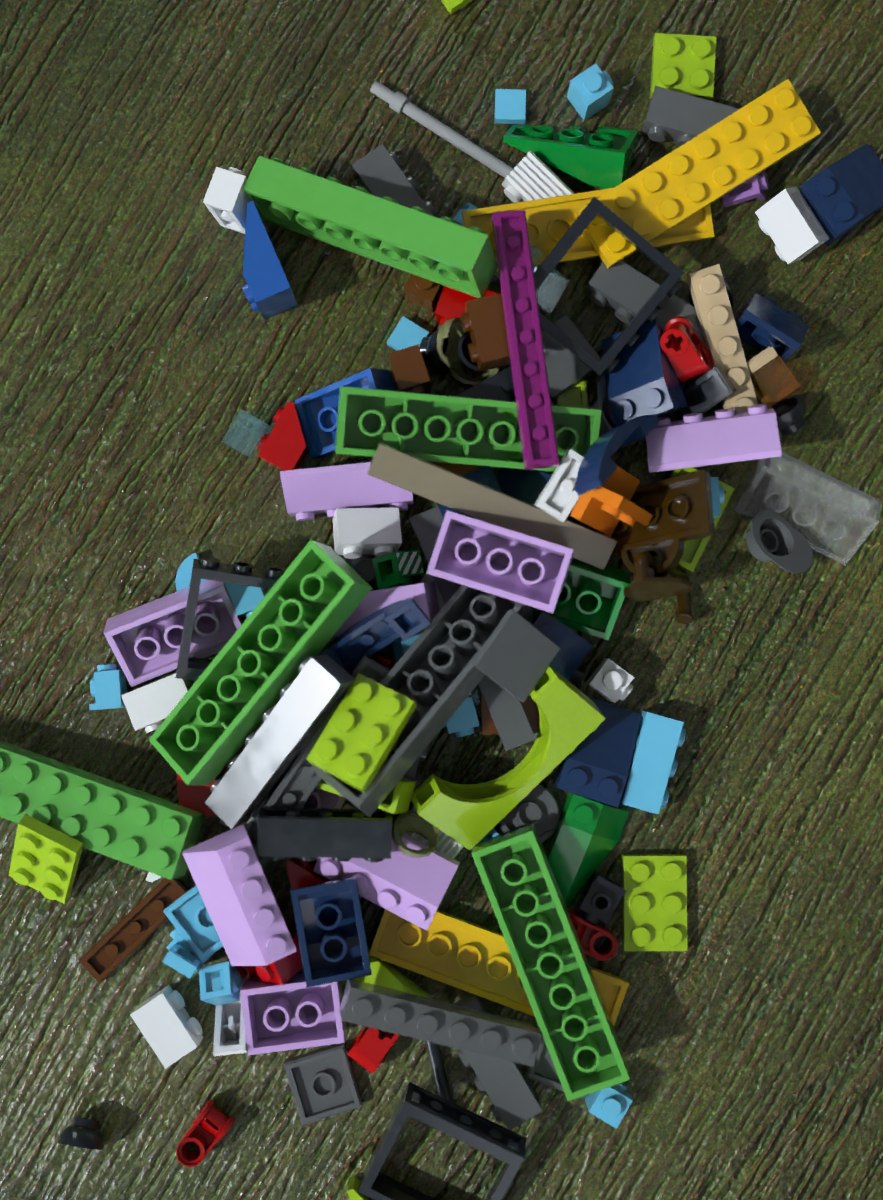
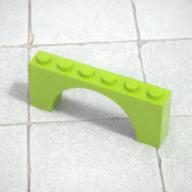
M551 665L547 667L530 693L532 699L537 703L539 710V730L531 750L516 767L496 779L478 784L451 783L431 774L413 792L411 800L418 815L469 851L478 842L483 840L486 834L503 820L520 801L526 798L545 777L552 773L553 769L606 719L590 698Z

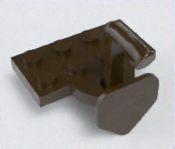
M706 470L637 486L630 501L652 514L653 517L647 527L638 522H635L632 527L619 520L611 535L612 538L617 540V543L610 558L622 556L623 563L634 573V580L623 590L624 596L636 601H651L676 596L677 614L675 615V620L680 624H689L694 620L690 594L693 590L692 583L689 582V577L685 571L678 566L684 553L685 541L715 535L710 473Z

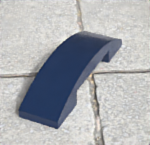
M657 415L639 416L600 436L590 446L580 464L575 484V491L578 496L603 485L617 469V466L610 458L611 455L621 445L624 447L647 436L660 421Z
M412 597L390 604L360 620L332 640L318 655L327 653L351 675L350 669L358 664L364 653L371 656L399 637L406 641L431 625V620Z

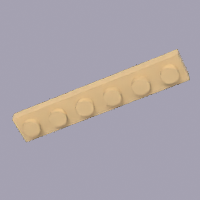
M716 264L687 274L686 278L705 345L713 360V367L720 364L737 390L721 401L723 409L733 408L735 413L746 412L749 406L758 405L720 264Z

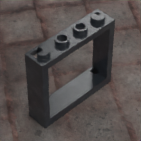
M593 197L534 272L536 291L596 215L668 274L599 361L539 312L541 329L594 373L601 375L604 371L609 374L620 361L617 354L624 346L629 349L641 335L637 330L643 322L650 323L662 309L658 304L665 295L671 298L682 285L679 278L684 272L596 197Z
M211 557V559H194L176 678L196 681L213 661L212 659L189 656L201 579L271 589L284 574L285 570L274 566H268L266 570L253 568L252 564L242 561H236L233 565L220 563V560L215 557Z
M409 1082L363 1172L358 1192L371 1200H436L379 1172L407 1117L410 1116L504 1161L505 1164L485 1199L502 1200L524 1160L526 1137Z

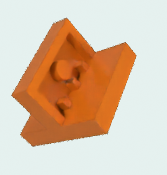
M617 466V469L603 485L580 495L570 514L575 519L610 537L619 520L632 527L635 522L647 527L653 517L652 514L630 501L640 480Z

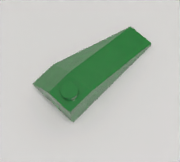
M512 125L504 134L503 142L527 154L531 150L541 161L591 186H598L602 190L615 188L628 179L639 131L598 126V132H582L580 126H570V129L554 132V128L549 125Z
M571 792L568 793L546 854L566 907H568L619 842L629 814L627 810Z

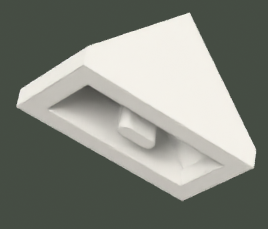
M240 992V1001L216 1006L214 1056L247 1053Z

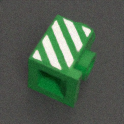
M420 550L394 551L372 558L378 589L394 585L395 587L413 584V578L425 575Z

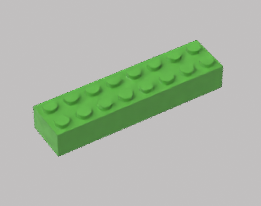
M258 156L242 188L249 200H253L259 215L264 221L477 298L484 296L498 267L489 236L480 228L460 226L448 217L442 216L437 218L431 216L425 210L416 206L411 208L405 207L391 197L383 196V198L371 195L369 191L362 187L355 186L351 188L345 186L333 177L325 179L316 176L307 168H293L275 157L270 160Z
M348 386L339 387L335 440L336 454L374 457L379 442L425 461L525 469L515 401ZM552 405L559 463L568 449H572L584 457L590 446L599 438L602 410ZM557 467L539 468V469H528V470H540V471H552V472H554Z
M311 539L148 740L187 785H210L242 747L246 738L263 721L262 717L266 711L281 700L280 692L289 682L295 681L300 674L298 668L301 663L309 656L315 657L319 654L373 588L330 546Z
M0 740V817L19 823L22 817L27 814L84 843L83 848L169 880L185 875L188 865L182 851L195 846L205 816L204 813Z
M531 824L475 845L471 854L567 1100L571 1101L630 1080L628 1062L535 825Z

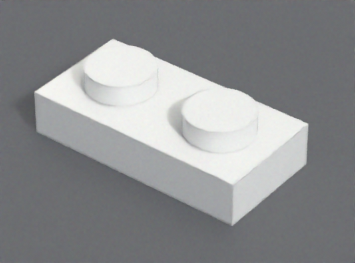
M572 449L567 450L534 504L560 522L566 520L580 497L575 491L578 470L584 457Z

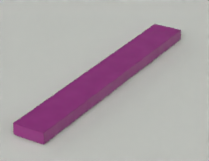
M525 210L493 212L491 218L524 468L528 470L557 467L559 465L526 213Z

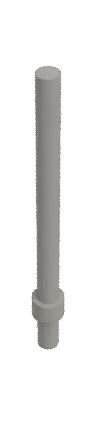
M377 80L373 83L370 92L389 103V108L398 114L403 112L504 178L514 169L409 102V97L400 91L395 93Z

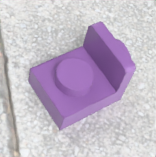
M762 171L722 197L723 205L729 207L755 198L759 201L766 200L765 190L769 189L766 171Z

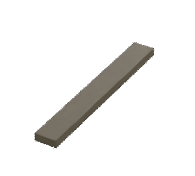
M379 442L367 471V475L486 523L574 550L573 558L602 570L605 569L617 543L615 538L568 519L560 522L532 504Z

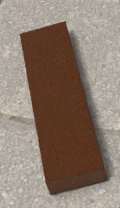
M164 878L78 961L101 983L168 919L163 910L190 889L180 878L174 880Z

